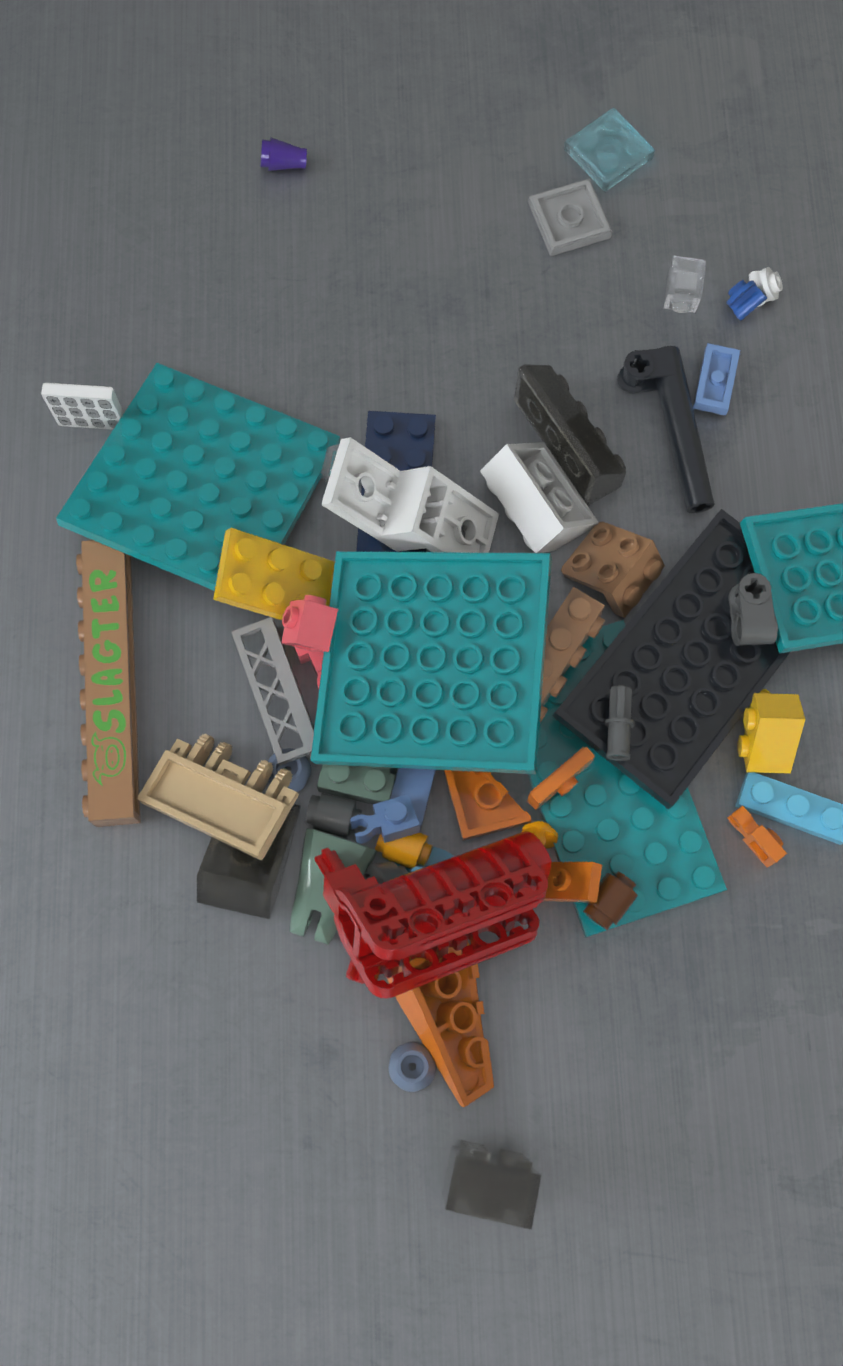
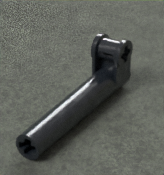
M665 346L657 349L630 352L624 361V367L620 369L617 382L620 388L628 393L658 391L687 512L700 513L714 507L715 503L680 349L677 346Z

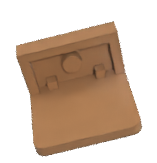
M599 522L565 562L561 571L564 577L603 593L613 613L625 618L632 608L639 603L642 595L652 582L660 576L665 565L653 540L606 522Z

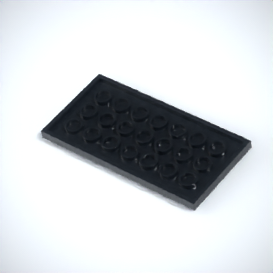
M723 509L708 524L552 715V717L668 810L677 802L744 714L745 708L750 706L753 694L760 693L790 653L779 654L776 641L774 644L738 646L733 642L728 595L731 589L739 584L743 577L755 572L740 522ZM625 685L632 689L631 720L635 722V726L631 728L630 760L614 761L606 758L608 751V727L605 726V720L609 719L610 689L612 686Z

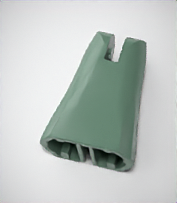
M307 828L304 836L299 878L289 932L304 937L313 919V912L316 910L321 912L322 915L317 922L314 940L329 945L337 931L334 921L335 914L323 897L324 876L315 862V856L321 855L322 849L329 847L331 851H336L345 867L356 864L362 875L365 876L364 873L367 867L372 864L377 851L340 837Z

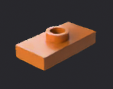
M587 746L585 748L582 747L530 791L527 800L529 804L537 810L557 792L561 796L567 794L578 783L575 777L592 763L595 755Z
M552 862L547 893L543 901L597 903L602 864L595 862Z

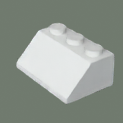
M544 442L506 444L480 470L487 481V487L498 497L505 508L507 517L516 524L523 535L525 544L534 553L555 551L592 530L599 523Z

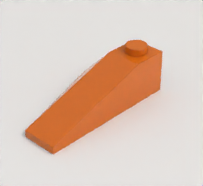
M453 947L448 948V953L454 952L457 956L462 954V950L455 951ZM415 958L410 962L412 967L417 970L431 967V963L424 958ZM478 964L395 996L461 1107H466L494 1088L488 1040L484 1038L481 1014H484L483 1001H479L476 978H480ZM399 966L398 973L402 972V966ZM392 977L387 978L389 984L392 983Z

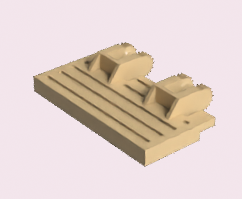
M202 734L197 739V743L194 744L193 748L189 743L177 738L170 751L165 750L137 799L150 808L259 860H263L299 796L296 791L288 788L292 779V772L284 768L280 769L275 778H273L266 793L263 794L262 792L273 771V763L266 760L259 762L245 786L244 784L251 772L228 761L232 755V745L220 742L205 767H203L210 755V751L214 747L213 737Z

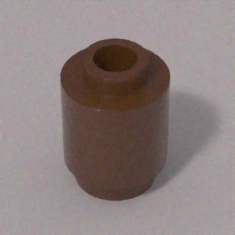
M619 871L615 876L606 873L600 881L597 903L586 902L588 905L583 912L598 925L608 930L612 924H618L638 897L633 891L636 884Z

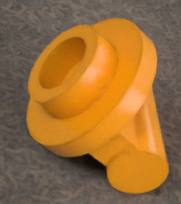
M535 821L526 824L522 828V832L529 831L537 836L546 849L554 847V843L558 841V833L546 822Z

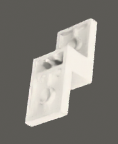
M351 437L341 439L321 504L395 551L427 548L431 552L489 553L499 513L433 467L427 466L400 471ZM360 479L365 489L364 495H361L358 484ZM461 526L463 530L466 532L465 538L462 535Z

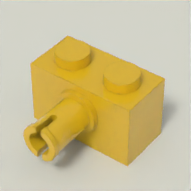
M762 689L760 693L753 694L751 707L745 708L743 719L745 732L744 735H739L738 756L744 758L746 772L791 774L805 723L799 694H772L767 689Z

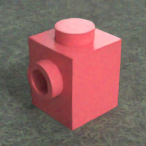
M305 595L304 600L290 601V605L285 609L282 618L284 631L281 644L311 652H329L338 609L326 606V599L312 595Z

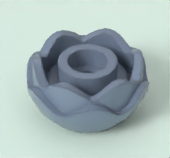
M292 748L282 749L283 754L295 750ZM275 753L268 760V762L273 763V771L268 781L270 784L278 771L290 767L292 772V779L288 788L296 792L305 787L311 776V765L306 756L281 766L278 764Z
M412 1041L398 1046L393 1051L388 1070L392 1081L404 1091L416 1092L428 1087L432 1083L437 1066L426 1047L422 1043ZM410 1063L416 1064L414 1071L409 1069Z

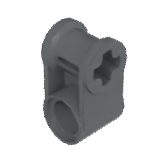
M747 574L741 579L739 584L731 589L728 595L733 642L736 646L774 644L777 638L778 626L774 614L770 582L761 574Z

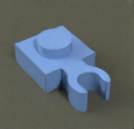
M409 794L373 804L374 815L360 814L350 819L352 829L359 826L367 828L363 832L355 833L358 844L366 843L378 834H382L384 843L420 832V824Z

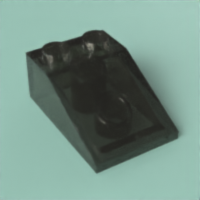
M293 805L263 860H259L211 837L196 876L197 903L270 919L283 879L301 805Z

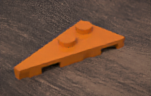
M444 770L463 841L532 822L530 814L517 804L508 794L509 791L500 782H497L491 775V772Z

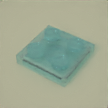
M614 107L567 139L564 145V150L604 192L653 159L655 149Z

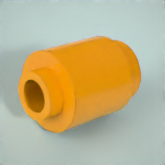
M420 832L384 843L382 834H380L375 850L383 853L382 858L412 869L419 864L426 866L433 845L428 844L429 836Z

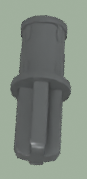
M625 685L611 687L609 719L605 720V726L608 727V751L606 758L614 761L630 760L631 728L635 726V722L631 720L632 689Z

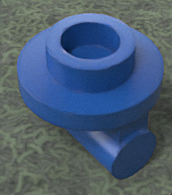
M741 280L729 290L730 298L726 303L731 307L736 317L742 321L763 303L767 296L758 288L753 280L748 283Z

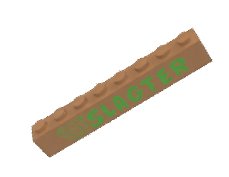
M94 540L81 541L82 554H77L76 565L79 575H82V587L77 589V600L79 607L83 608V620L78 622V635L80 641L84 642V654L79 655V670L81 676H85V689L80 690V705L83 711L86 710V724L81 725L80 734L83 746L87 747V759L82 760L81 772L84 781H87L88 795H84L82 799L83 814L96 827L141 823L140 801L137 799L140 789L131 556Z

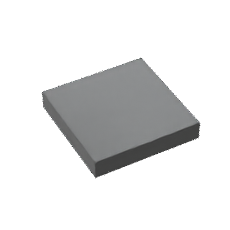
M590 178L529 196L528 204L550 257L610 239L612 236V229Z

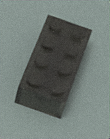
M461 1140L460 1147L451 1145L442 1190L445 1210L532 1230L542 1176L532 1167L533 1162H530L526 1156H523V1153L500 1148L499 1155L491 1154L484 1147V1144Z

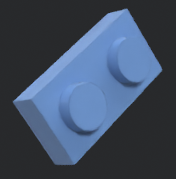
M707 343L693 409L726 416L729 410L740 350Z

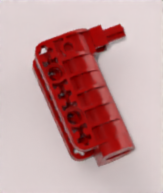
M529 831L515 834L382 883H378L374 876L365 879L356 864L345 867L336 851H331L329 847L322 849L321 855L315 856V862L324 876L323 897L335 914L334 921L342 944L368 990L373 995L384 999L395 997L532 942L536 938L539 929V918L533 908L542 903L546 897L552 864L550 855L543 843ZM519 921L521 925L528 924V928L525 930L522 926L514 928L515 922ZM486 931L492 932L498 936L499 940L486 943L479 938V934ZM453 947L455 951L462 950V954L457 956L454 952L448 953V948ZM415 958H424L431 963V967L417 970L412 967L410 962ZM399 966H402V972L398 973ZM379 974H384L386 978L392 977V983L387 984L384 980L378 981Z

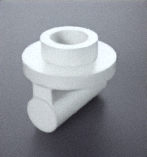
M770 267L762 269V271L749 273V282L753 280L758 288L767 296V299L758 307L764 305L765 302L778 299L783 285L777 271L773 272Z

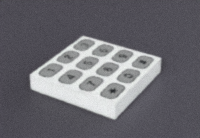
M43 383L41 395L59 426L113 430L124 414L112 387Z

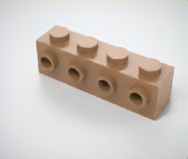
M575 587L572 588L547 626L540 723L548 711L544 705L549 697L552 695L556 698L567 682V678L563 677L570 665L576 668L587 650L583 648L584 643L589 636L595 638L605 623V620L601 618L605 605Z

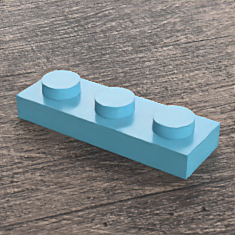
M747 772L745 774L735 807L740 808L743 806L751 813L833 843L843 844V804L755 772Z

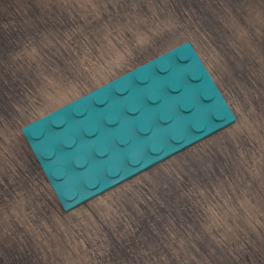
M624 620L602 626L595 638L588 637L583 645V648L587 649L576 668L570 665L563 676L567 678L563 689L556 698L552 695L549 697L544 705L548 711L539 727L536 774H527L532 789H534L582 747L585 748L587 746L595 755L592 763L575 777L578 781L575 787L564 796L557 792L539 809L544 822L548 823L558 833V841L554 843L553 847L558 862L602 864L600 881L606 873L615 876L619 871L636 884L633 891L638 897L618 924H612L608 930L727 890L688 787L673 807L668 810L552 717L559 706L626 626ZM573 902L585 938L607 931L583 912L588 905L586 902Z

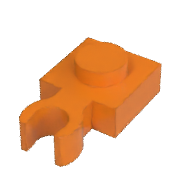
M743 806L727 818L733 827L744 836L742 840L767 868L777 863L787 854L782 848L783 841L777 833L770 828L766 829L763 825L759 826Z

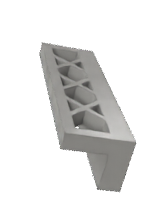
M268 617L231 631L278 764L281 766L307 755L311 759L314 725L285 646L281 644L282 638L273 618ZM262 631L265 643L259 655L246 650L242 638ZM268 650L272 658V661L265 658ZM249 657L256 660L253 668ZM262 663L276 669L277 676L271 688L258 683L256 679ZM280 683L284 693L277 691ZM261 690L268 692L265 700L263 698ZM274 696L288 702L289 709L283 721L269 715L268 707ZM292 716L295 721L296 727L291 724H288ZM273 723L280 725L277 734L274 729ZM285 729L298 733L303 747L283 754L279 742Z

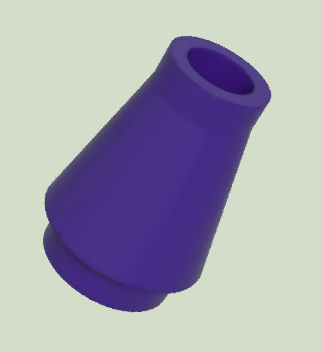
M270 137V140L262 139L260 167H266L268 171L296 168L306 169V148H300Z

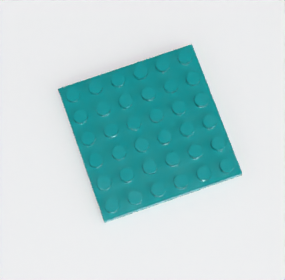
M156 363L57 515L56 520L58 526L215 591L225 531L234 528L284 545L338 449L340 436Z
M336 551L329 607L338 609L329 652H324L311 761L314 764L536 774L552 566L551 554Z

